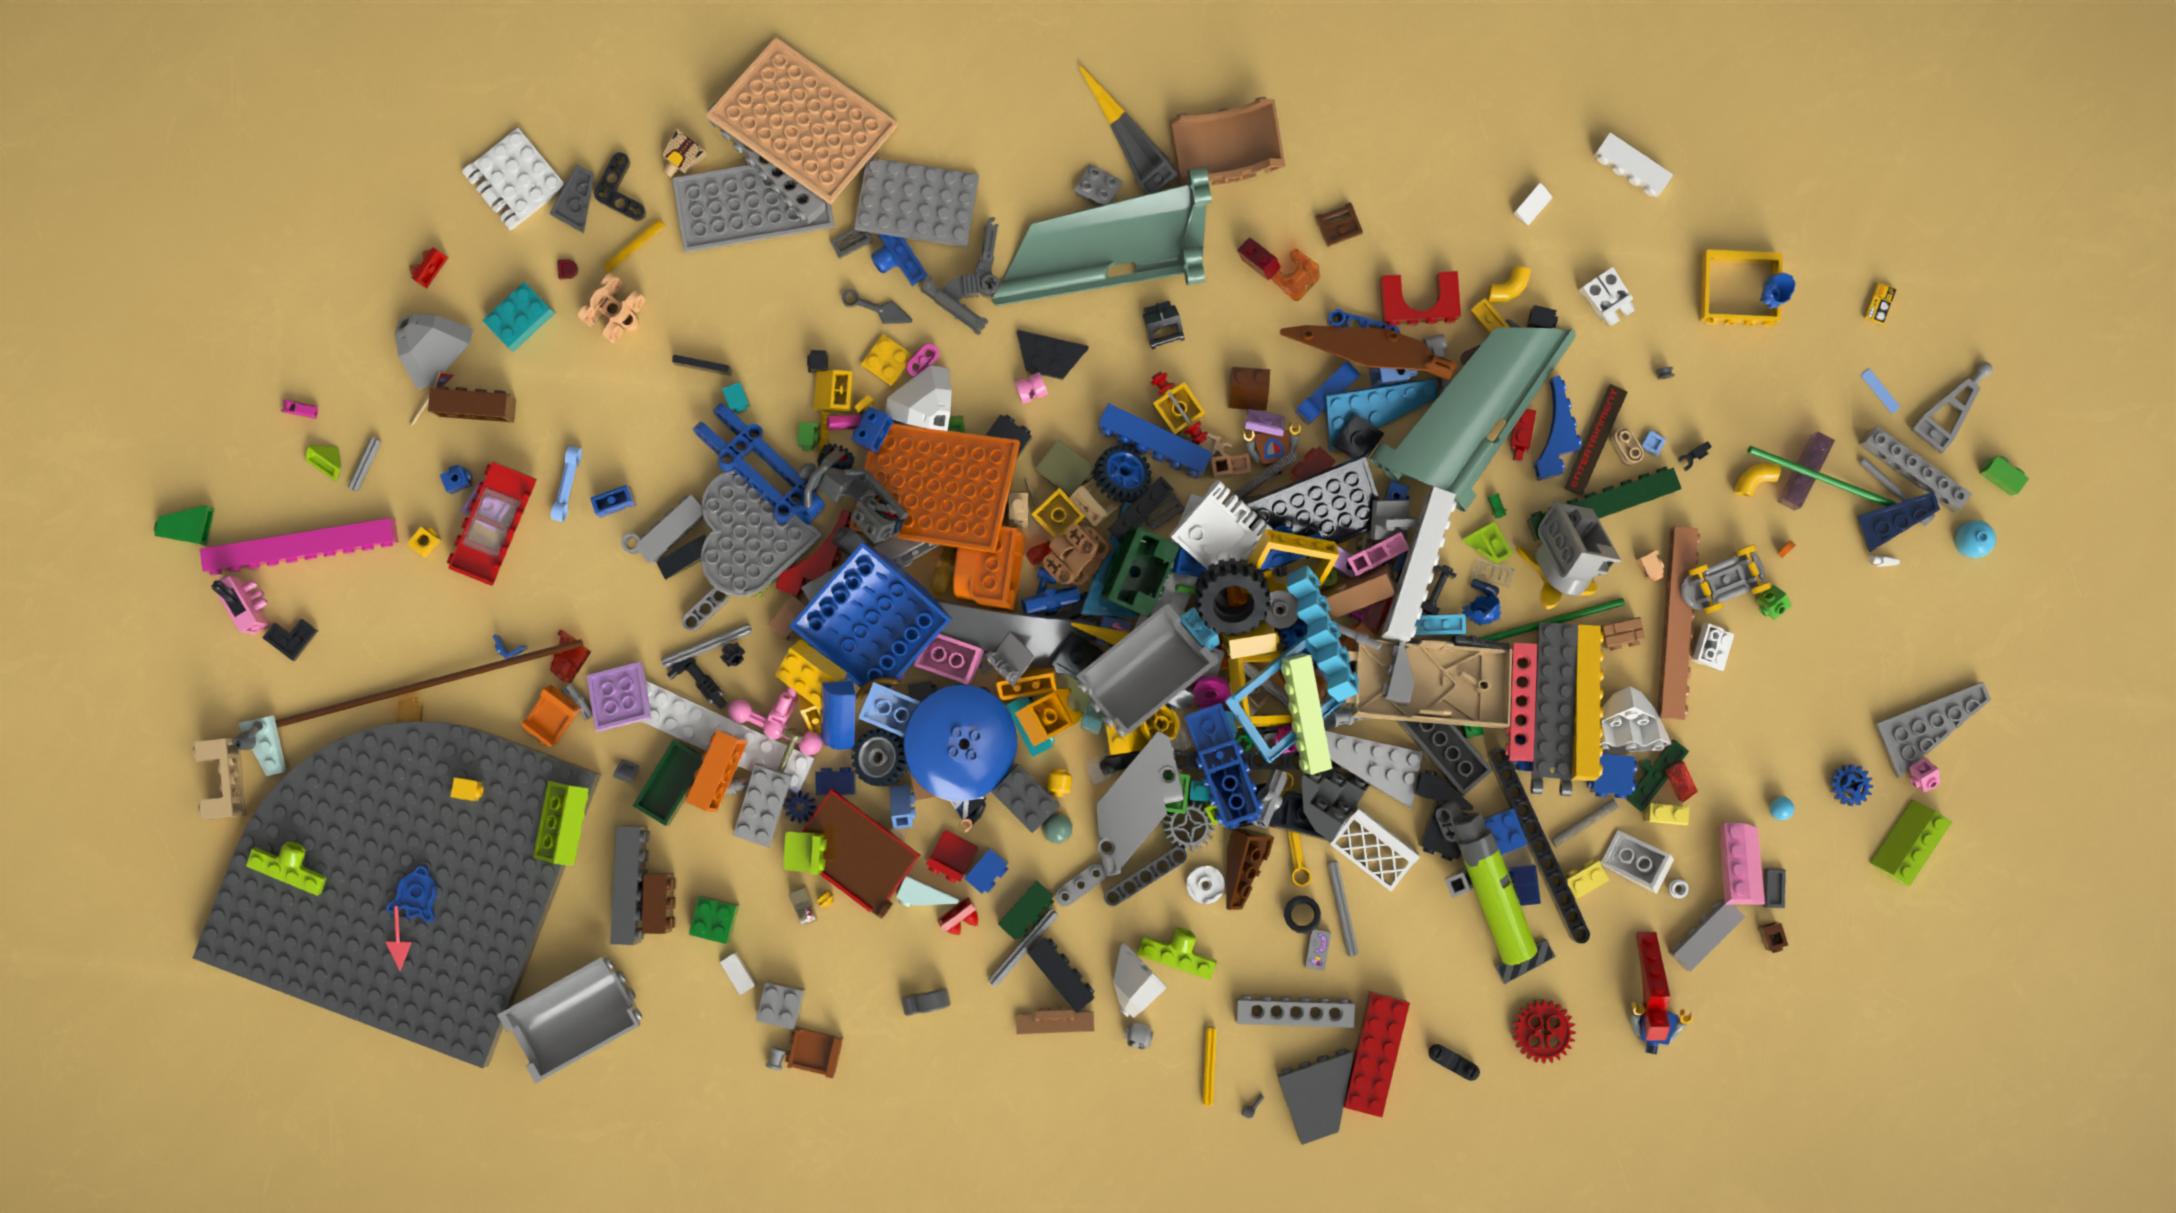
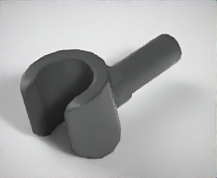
M1260 1095L1251 1108L1245 1105L1241 1115L1246 1118L1253 1117L1257 1106L1264 1097Z

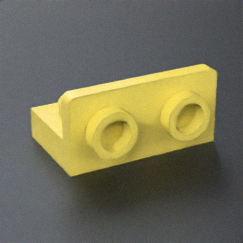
M1590 859L1583 863L1584 867L1577 870L1575 868L1566 873L1567 877L1565 879L1574 899L1580 898L1609 881L1600 860L1594 861V859Z

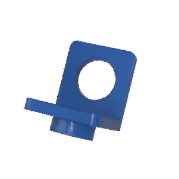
M496 634L493 635L496 642L495 648L505 659L515 657L528 649L527 646L522 645L508 652L501 637Z

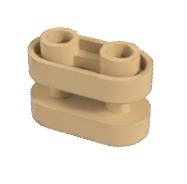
M1623 427L1612 433L1610 443L1623 464L1632 466L1643 459L1644 450L1631 429Z

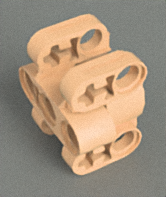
M609 273L601 283L602 288L590 292L588 298L590 304L587 303L581 308L578 318L589 327L593 326L602 314L609 318L610 321L601 335L610 342L615 343L622 335L623 329L634 331L638 328L639 319L633 312L637 313L645 304L646 299L634 290L625 301L620 303L614 297L622 288L623 282L612 273ZM613 306H617V312L610 314V309ZM628 317H633V322L630 325H625V320Z

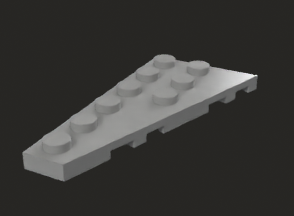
M1984 682L1875 723L1897 778H1900L1910 766L1917 763L1925 754L1933 750L1951 732L1959 728L1965 720L1974 715L1991 700Z
M1325 731L1330 760L1376 789L1386 793L1391 798L1401 802L1404 806L1412 809L1423 752Z

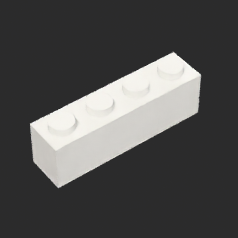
M1611 132L1594 154L1599 163L1607 164L1613 168L1614 173L1620 176L1623 175L1632 185L1641 187L1651 197L1657 198L1673 176L1672 173Z

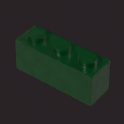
M1036 880L1001 919L998 925L1014 940L1017 937L1021 939L1028 932L1026 927L1030 923L1034 925L1041 917L1040 911L1043 908L1047 910L1054 903L1052 900L1054 895Z

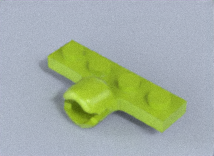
M286 842L282 845L279 856L254 847L251 849L246 866L316 896L322 893L327 876L303 866L302 861L306 851L304 846L296 842Z
M1177 928L1169 943L1144 935L1137 953L1138 956L1211 980L1217 964V960L1193 952L1196 935L1184 928Z

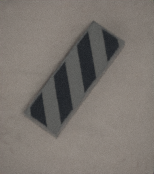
M1546 939L1536 944L1537 953L1530 960L1515 965H1507L1502 962L1494 966L1504 984L1556 957Z

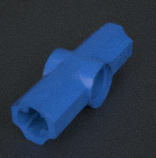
M1076 586L1060 590L1052 588L1038 595L1022 598L1021 607L1023 613L1035 614L1043 611L1050 613L1081 601V594Z

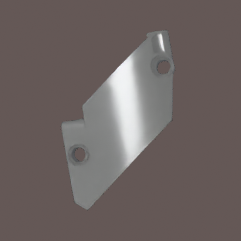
M1159 731L1097 803L1098 851L1100 852L1105 876L1122 873V866L1167 815L1165 804L1184 800L1170 737ZM1169 769L1173 771L1174 777L1166 779L1163 776L1164 770ZM1109 841L1112 844V849L1109 851L1104 850L1102 843Z

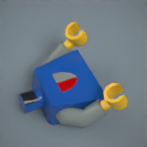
M1635 1002L1631 1003L1633 1010L1629 1022L1637 1038L1647 1041L1646 1053L1657 1055L1659 1044L1669 1045L1681 1033L1685 1025L1692 1021V1012L1688 1016H1684V1009L1680 1010L1679 1018L1677 1014L1667 1012L1670 1029L1666 1040H1646L1643 1027L1644 1004L1641 1002V1005L1636 1007Z

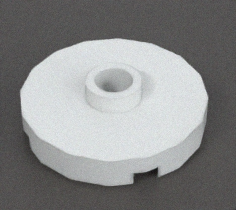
M1207 865L1193 869L1186 882L1188 894L1194 901L1202 904L1216 902L1222 896L1225 887L1223 875L1218 869ZM1203 881L1209 882V886L1207 888L1202 887Z

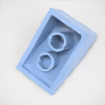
M873 682L858 718L904 737L907 722L920 701Z

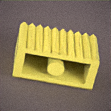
M1649 803L1645 808L1644 821L1688 825L1689 807Z

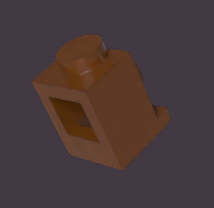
M1773 922L1758 927L1765 950L1776 953L1783 951V947L1789 946L1782 923ZM1771 934L1775 937L1773 941L1770 939Z

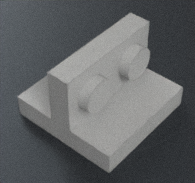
M1373 500L1370 539H1388L1399 532H1402L1404 538L1407 539L1408 530H1411V527L1419 526V519L1409 516L1410 501Z

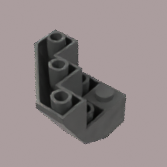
M1328 770L1312 775L1304 773L1301 778L1303 812L1315 831L1333 842L1370 784L1354 774Z

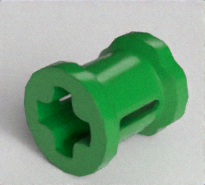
M1238 735L1236 743L1241 742V738H1243L1248 744L1242 750L1243 752L1249 751L1252 747V740L1246 735Z

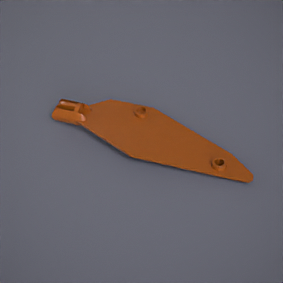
M1302 325L1280 329L1282 336L1367 367L1425 370L1430 374L1450 380L1457 367L1456 362L1434 355L1424 342L1389 329Z

